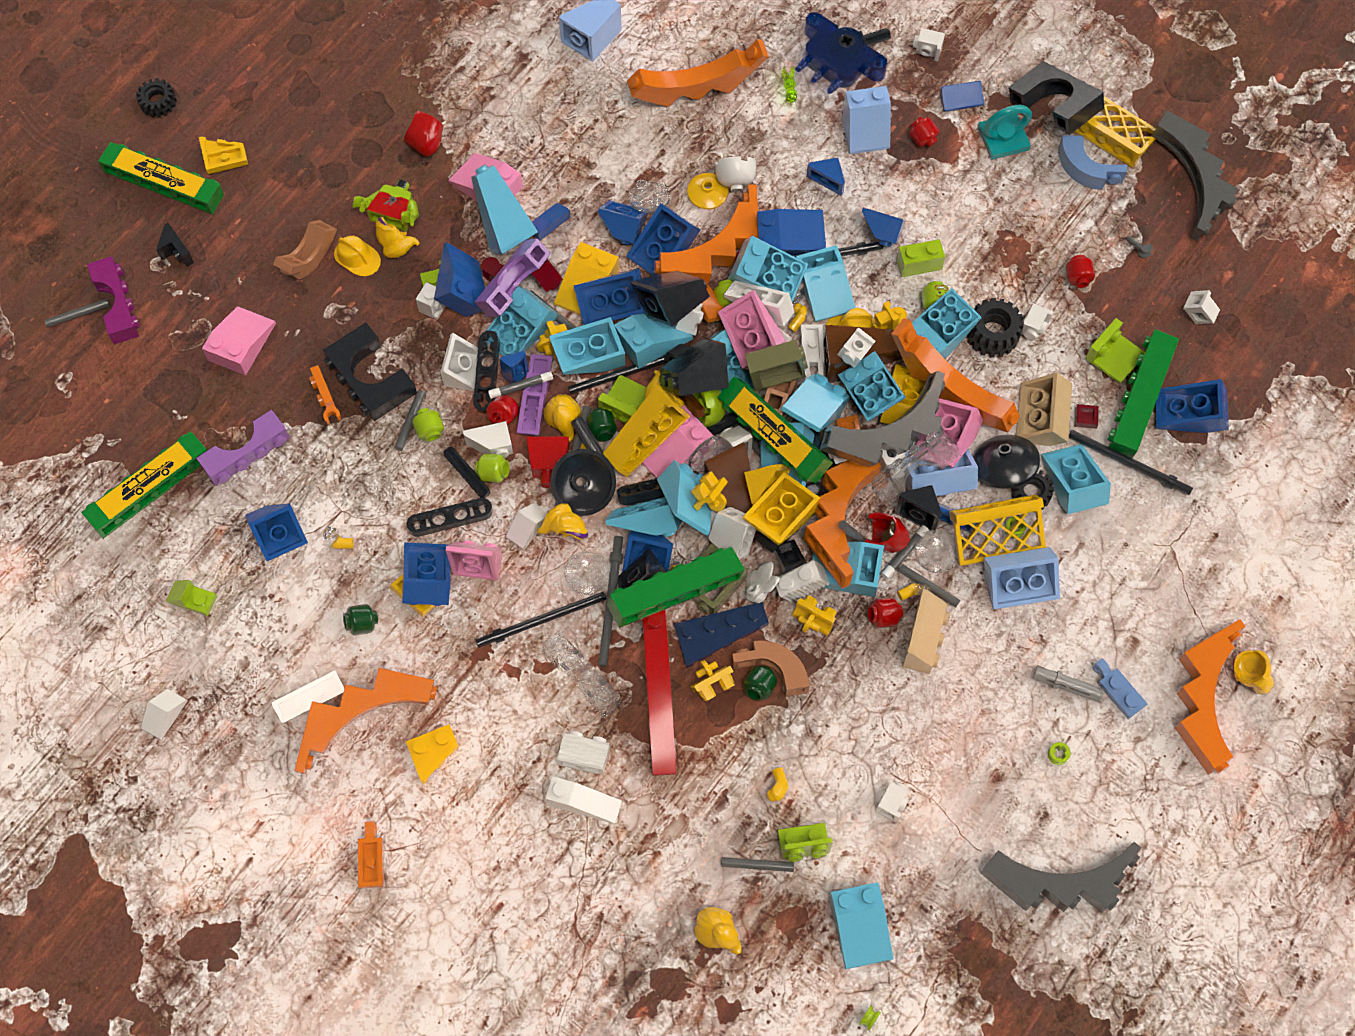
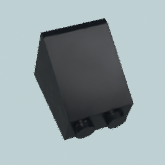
M679 271L631 282L647 318L671 327L710 297L707 291V284L702 278Z
M704 338L661 367V374L659 376L661 387L679 396L728 388L729 380L725 343L709 338Z

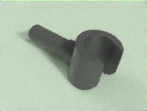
M1128 235L1126 237V240L1137 249L1140 258L1152 255L1150 251H1153V247L1150 243L1142 246L1131 236Z

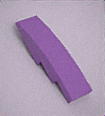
M531 354L526 379L551 371L553 357ZM550 381L523 390L517 434L539 436Z

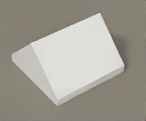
M454 333L450 335L441 369L443 384L446 387L474 391L478 347Z

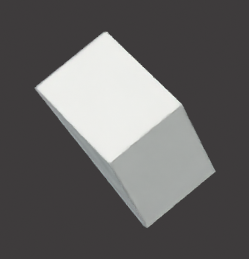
M534 503L519 510L506 538L524 550L538 534L537 529L541 527L547 512Z
M169 689L148 701L141 729L162 740L187 703V700Z

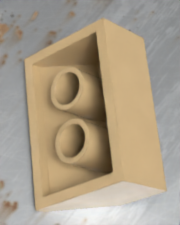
M1058 372L1021 382L1020 418L1018 419L1017 435L1028 439L1035 445L1053 446L1068 442L1072 382Z
M923 589L917 606L903 667L930 674L932 667L937 668L940 654H936L937 646H942L945 633H941L942 625H947L950 613L946 612L947 603L926 589Z

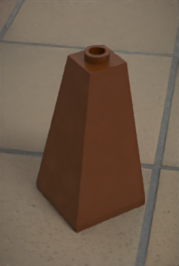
M825 325L823 336L824 365L826 378L829 383L840 381L841 379L838 375L851 367L850 364L845 363L837 354L858 327ZM859 327L875 340V343L863 358L874 351L884 365L902 358L891 334L894 329Z
M743 442L704 461V475L711 471L718 480L724 477L728 481L720 492L727 501L724 509L731 507L747 513L753 504L751 503L744 472L751 471L746 445ZM757 529L752 542L756 541L755 538L760 533Z

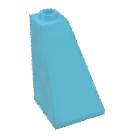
M485 164L475 170L477 174L471 178L489 249L492 254H503L538 233V231L495 166L487 167Z

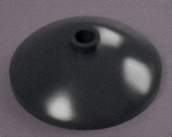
M1008 434L992 437L983 442L976 449L973 456L978 466V478L983 483L995 488L1007 489L1021 486L1035 476L1040 466V455L1036 446L1028 439L1018 435Z
M576 449L564 454L554 465L550 476V489L558 505L562 503L568 504L572 512L579 516L592 515L604 509L611 501L616 488V476L611 463L602 454L590 449ZM579 477L583 479V483L580 486L576 483Z

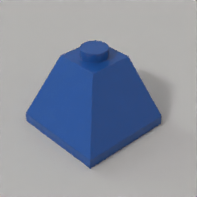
M612 200L607 201L598 210L612 236L620 239L621 243L628 245L635 243L638 239L649 212L645 209Z
M863 207L862 213L875 238L880 240L879 244L891 247L892 244L897 245L905 226V220Z
M290 503L266 505L245 515L266 561L308 543Z
M631 530L628 536L622 572L648 548L652 550L665 571L668 572L674 544L661 534L655 536Z

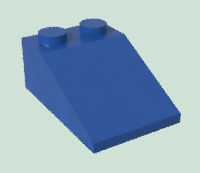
M660 203L626 257L653 276H656L658 274L654 273V263L658 261L660 253L679 252L688 249L701 229L668 206Z
M773 209L757 212L760 240L792 256L826 248L823 210Z
M447 242L444 243L434 300L465 317L481 312L482 310L474 303L485 289L479 261Z
M639 268L574 285L584 325L609 317L613 321L645 313L631 285L632 281L642 279Z
M1222 379L1161 388L1156 400L1157 429L1201 433L1229 430L1228 394Z
M404 542L402 603L411 605L429 604L434 606L449 605L450 563L446 553V546L450 544Z

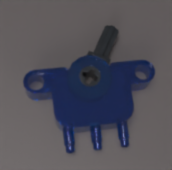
M812 12L807 15L805 35L810 40L806 44L805 57L795 67L797 72L808 66L816 72L811 78L813 83H816L822 77L831 82L827 89L829 94H832L839 87H850L862 74L876 82L882 81L885 78L888 64L887 58L871 48L870 45L889 40L891 38L889 29L884 28L863 35L862 31H857L851 27L838 28V25L820 13Z

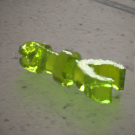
M784 66L781 76L785 81L784 88L787 89L786 98L787 101L793 103L797 99L796 81L794 80L795 69L792 66L789 75L785 71L786 67Z

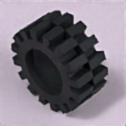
M155 78L154 82L152 79H148V84L144 81L142 83L143 87L139 86V92L136 91V98L142 112L147 116L150 114L152 118L155 115L161 118V114L167 116V111L171 113L173 111L172 107L175 108V102H177L170 83H166L164 79L160 82L159 78ZM154 95H164L159 101H149Z
M1039 470V473H1036L1030 481L1012 488L1011 497L1028 496L1024 491V487L1028 484L1036 485L1041 491L1039 497L1043 498L1044 507L1041 508L1043 510L1045 506L1047 507L1053 496V481H1048L1049 476L1047 474L1042 476L1043 471Z

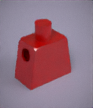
M569 436L527 437L532 476L534 478H541V487L550 488V476L554 465L570 450Z

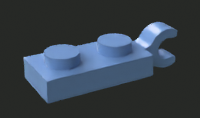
M1103 658L1092 667L1102 678L1098 685L1104 688V692L1128 720L1148 704L1118 668L1111 671L1108 663Z

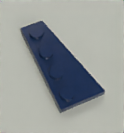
M763 602L674 624L686 669L701 659L704 660L712 656L714 652L732 645L733 642L768 626L769 621Z

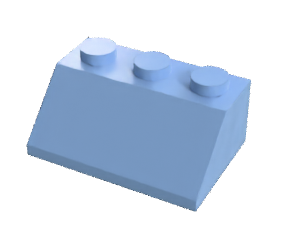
M968 449L953 468L912 457L913 452L906 453V457L902 461L903 470L906 473L904 476L908 491L932 485L935 495L943 496L949 493L978 489V466Z
M1050 547L984 558L985 579L993 609L1060 599L1059 562L1057 555Z

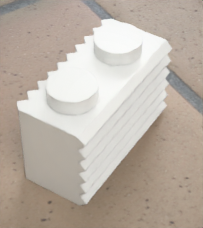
M812 560L779 576L780 580L776 588L781 598L793 603V600L797 601V598L805 597V594L809 595V592L813 593V591H817V589H821L825 585L828 586L829 580L823 565Z
M571 731L570 734L564 733L557 756L558 765L604 775L610 752V743H606V739L594 736L593 739L584 738L582 733Z

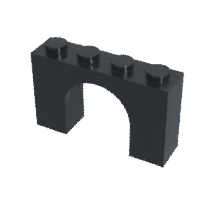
M1045 61L1041 62L1009 87L1010 103L1013 105H1024L1028 108L1048 95L1062 94L1070 97L1053 111L1055 128L1068 135L1072 134L1105 108L1103 91Z
M366 322L323 349L326 357L323 361L329 370H335L337 373L335 376L342 386L345 384L349 388L347 390L349 396L353 401L358 400L361 404L359 408L362 413L376 421L416 395L417 390L414 382L403 368L375 384L363 383L354 377L357 364L381 348L378 336Z

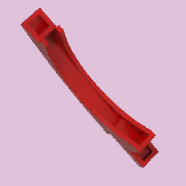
M666 610L643 618L653 776L676 774Z

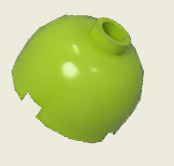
M719 389L693 394L705 408V416L697 419L706 428L717 424L725 416L726 409L722 406L724 402L718 398L721 393Z

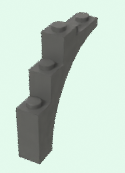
M1166 111L1152 137L1166 145L1180 159L1193 181L1197 195L1198 212L1190 237L1198 241L1202 234L1206 236L1211 229L1212 224L1209 223L1211 219L1215 220L1218 214H1223L1227 207L1232 208L1237 199L1234 195L1238 188L1220 179L1224 171L1220 168L1224 161L1206 151L1210 144L1207 140L1211 134Z
M935 371L928 375L923 391L915 404L904 416L892 424L869 430L847 429L835 425L825 429L820 451L871 467L880 462L883 450L900 455L911 448L913 438L928 443L936 440L942 432V418L935 414L940 406V402H938L939 395L945 387V381H943L945 373Z
M1133 842L1121 855L1109 863L1090 871L1073 874L1048 873L1035 870L1012 860L998 850L980 874L1025 911L1030 906L1035 909L1041 900L1046 897L1063 912L1068 907L1073 910L1083 898L1102 913L1107 908L1111 911L1120 900L1116 896L1121 890L1116 886L1126 876L1123 873L1127 866L1132 868L1139 860L1140 856L1137 853L1142 847Z

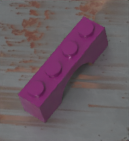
M111 256L87 264L92 282L97 291L110 293L115 296L112 309L103 316L108 335L114 345L139 337L137 328H140V324L136 315H132V310H135L131 298H127L126 293L129 292L126 281L121 279L124 273L120 263L116 264Z

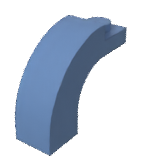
M1062 135L1059 144V158L1064 170L1073 180L1083 186L1097 190H1103L1105 183H1123L1127 173V165L1097 163L1087 156L1084 150L1083 136Z

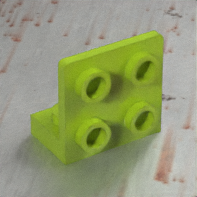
M1115 318L1090 347L1085 359L1116 382L1122 383L1136 367L1135 362L1140 353L1143 354L1144 351L1121 335L1120 329L1123 322Z
M619 375L608 395L605 393L600 395L598 406L599 408L611 411L615 419L626 424L645 400L647 387Z
M825 823L778 830L782 860L788 859L789 862H797L803 860L805 856H812L813 859L827 856L826 853H830L833 840L827 836Z

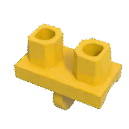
M887 301L883 303L882 311L874 314L876 323L872 324V328L895 330L903 318L907 319V312L901 307L891 309V304Z
M552 320L546 322L547 330L545 334L539 336L540 341L536 347L539 352H545L547 356L553 353L555 361L559 365L549 336L567 331L565 324L554 325Z
M710 471L702 476L699 480L700 483L691 490V493L697 499L693 505L697 511L705 503L714 511H722L727 504L725 496L720 492L728 481L724 477L718 480Z
M810 595L804 600L800 598L792 616L804 624L802 631L807 633L811 628L828 636L836 619V610L831 607H825L822 611L816 607L817 600Z
M702 660L700 662L702 669L696 671L695 674L698 678L704 675L706 677L690 687L693 692H698L703 701H708L716 696L711 687V684L718 681L722 691L735 685L730 674L733 670L731 666H724L713 673L712 670L718 668L717 663L714 661L708 665L705 660Z

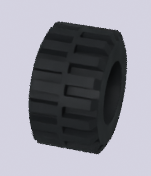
M991 298L989 302L985 299L981 304L978 303L975 306L974 310L981 316V319L966 336L969 338V344H974L973 349L976 352L980 350L981 355L990 354L989 357L994 358L995 355L1002 357L1004 352L1008 355L1012 349L1016 348L1023 331L1024 322H1022V314H1018L1019 309L1017 307L1013 308V303L1010 301L1006 303L1004 302L1005 299L1000 298V301H996V298ZM997 323L1005 329V332H991L984 324Z

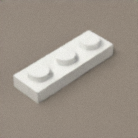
M333 671L272 702V705L283 724L310 710L312 701L324 703L343 693L344 687L336 671Z

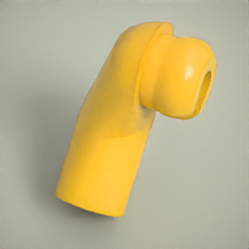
M800 303L794 305L793 308L796 315L787 326L794 333L801 327L807 314V307L805 305L802 306Z
M783 767L772 770L775 784L767 792V797L771 802L782 800L788 791L789 785Z

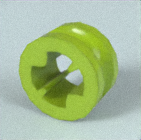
M1010 517L1005 528L1010 530L1013 523L1017 520L1014 517ZM1022 523L1018 526V531L1013 533L1019 538L1022 537L1026 530V526Z
M1062 742L1054 743L1048 750V759L1055 765L1065 764L1071 755L1070 748ZM1055 749L1064 751L1063 759H1061V756L1057 758L1054 755L1056 753Z
M870 1005L859 1025H865L867 1027L866 1030L870 1031L881 1012L879 1010L877 1012L874 1011L873 1006Z

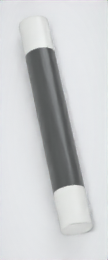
M551 371L489 390L488 392L490 398L493 399L553 380Z
M922 525L910 539L907 547L902 549L882 571L881 576L888 579L929 532L926 526Z

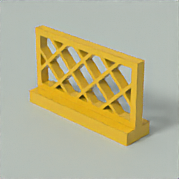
M1104 97L1105 108L1102 110L1104 116L1092 117L1074 132L1133 168L1139 158L1156 140L1154 137H1143L1142 131H1147L1153 135L1156 128ZM1107 110H1113L1117 115H1109ZM1099 121H1106L1107 127L1099 123ZM1111 121H1119L1121 126H1112ZM1125 121H1131L1134 123V126H1126ZM1116 132H1123L1124 137L1120 136ZM1128 132H1137L1138 137H1129ZM1133 143H1140L1141 148Z
M1030 495L949 511L950 520L953 521L958 565L963 566L984 562L985 557L1046 548L1041 510L1044 507L1043 498L1037 495ZM1029 512H1035L1036 520L1029 526L1023 519ZM1012 516L1017 521L1008 530L1001 524L1006 517ZM991 520L995 525L987 535L980 530V527L985 521ZM1020 523L1029 528L1022 539L1013 534ZM969 524L974 529L965 539L961 536L960 526ZM999 527L1007 532L1001 543L992 538ZM979 531L986 538L979 547H976L970 541ZM1032 532L1038 535V545L1030 546L1025 543ZM1011 536L1020 541L1013 550H1008L1004 547ZM990 540L998 545L992 554H986L982 551ZM969 544L976 549V552L971 558L964 559L963 551Z

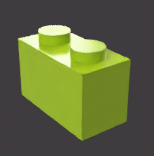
M937 239L900 246L896 261L901 277L942 270L945 253L941 240Z

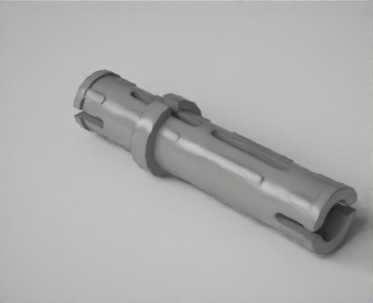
M1037 665L1033 674L1034 680L1052 685V688L1064 689L1099 703L1104 694V688L1071 678L1059 670L1055 672Z

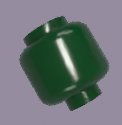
M597 408L588 415L586 419L587 426L597 441L606 442L613 438L617 432V425L611 411Z
M368 604L350 606L346 613H343L345 630L354 636L372 633L375 624H378L377 611H372Z
M756 666L748 673L743 682V688L750 699L755 701L766 700L771 696L776 687L777 678L769 667Z

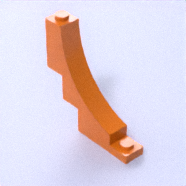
M757 39L745 51L735 49L719 59L689 69L651 71L639 68L627 80L633 98L670 107L681 95L700 100L711 89L730 94L769 56L764 41Z
M748 184L746 192L742 194V202H738L731 220L718 235L692 249L660 253L658 261L654 263V273L660 275L679 271L702 278L706 284H709L712 266L732 267L736 258V249H741L744 241L750 236L759 239L757 185Z
M902 319L891 334L911 377L926 382L928 375L935 371L945 373L943 379L945 387L939 395L940 399L978 408L983 418V425L1008 433L1020 418L1015 403L983 389L966 378L939 354L926 337L917 335L911 320Z
M847 460L827 470L822 485L828 493L820 496L815 512L820 520L806 527L804 540L842 589L850 585L853 570L850 564L847 563L850 548L847 543L846 534L839 528L838 524L840 521L845 520V512L853 498L864 487L878 479L881 469L880 463L866 467Z
M1241 619L1184 652L1179 659L1193 678V681L1184 685L1177 695L1192 715L1180 721L1175 729L1208 775L1214 771L1219 774L1230 766L1228 762L1233 758L1217 723L1215 689L1221 668L1235 648L1232 643L1242 636L1240 632L1246 627Z
M379 668L373 690L345 684L340 707L312 701L294 771L306 774L307 769L311 770L314 756H311V751L324 754L330 743L348 724L367 712L400 703L429 705L430 700H435L437 686H433L434 680Z

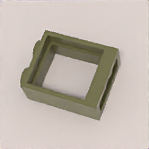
M797 340L745 354L755 391L806 377L804 369L808 368L803 346L798 347Z
M712 543L701 556H709L719 548ZM743 566L745 570L740 580L728 584L714 601L704 594L691 600L697 604L698 609L704 614L717 613L747 578L748 569Z

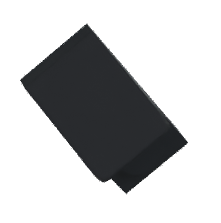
M166 223L157 246V253L160 259L164 260L174 254L177 261H183L186 267L192 265L194 262L189 251L170 224Z
M794 539L786 541L774 551L780 563L782 575L807 563Z

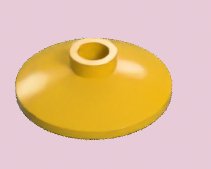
M702 173L695 176L689 182L687 195L690 202L696 207L711 210L720 207L726 201L728 187L720 184L716 174Z

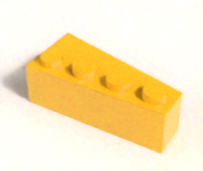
M657 384L603 454L618 472L628 477L690 415L676 399Z

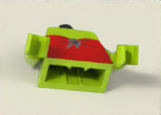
M399 180L396 187L383 185L380 190L366 198L356 196L353 200L352 208L360 207V212H364L367 209L370 221L376 222L379 217H383L387 224H393L399 230L407 232L409 223L411 226H414V221L419 217L417 203L413 200L412 193L408 191L410 185L404 180Z

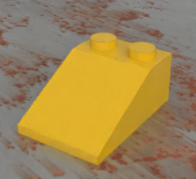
M580 241L569 262L554 305L582 316L574 285L618 273L619 257Z
M895 364L892 377L906 398L882 413L880 422L888 425L904 416L915 404L926 383L912 378L907 367Z
M784 472L743 516V519L780 545L799 530L816 512L820 497Z

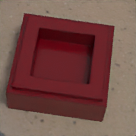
M1077 404L1075 407V427L1097 429L1099 406Z

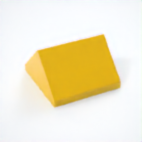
M775 464L744 472L751 503L754 505L784 472L789 474L791 468L785 464Z

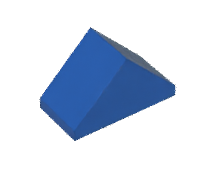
M838 157L810 162L807 165L806 177L842 196L845 180Z

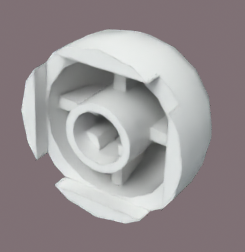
M741 156L719 159V163L714 162L718 181L724 187L731 188V191H742L743 187L748 186L755 178V158L747 157V161H743Z

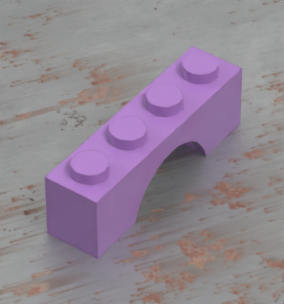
M537 238L525 240L474 303L488 317L501 316L513 301L512 294L524 278L541 267L551 254L549 250Z
M272 410L253 421V436L244 447L229 451L214 446L197 457L201 467L215 486L227 482L232 475L238 471L245 470L255 460L264 458L269 451L275 447L282 446L290 438L286 428Z

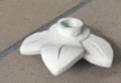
M773 562L764 563L758 570L754 569L749 574L746 582V598L750 602H762L766 598L767 593L771 592L779 582V577L772 576Z

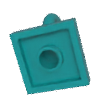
M1009 106L999 110L988 120L978 122V130L991 160L1030 150L1031 144L1024 130L1032 118V112L1027 106ZM1017 113L1024 115L1021 121Z

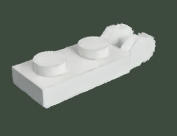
M801 325V346H803L808 368L804 369L805 381L811 376L810 366H817V374L823 376V325Z

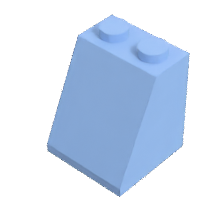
M593 0L562 14L559 17L561 43L593 62L622 30L621 5L616 0Z
M887 86L846 91L842 124L850 154L890 149L891 102Z

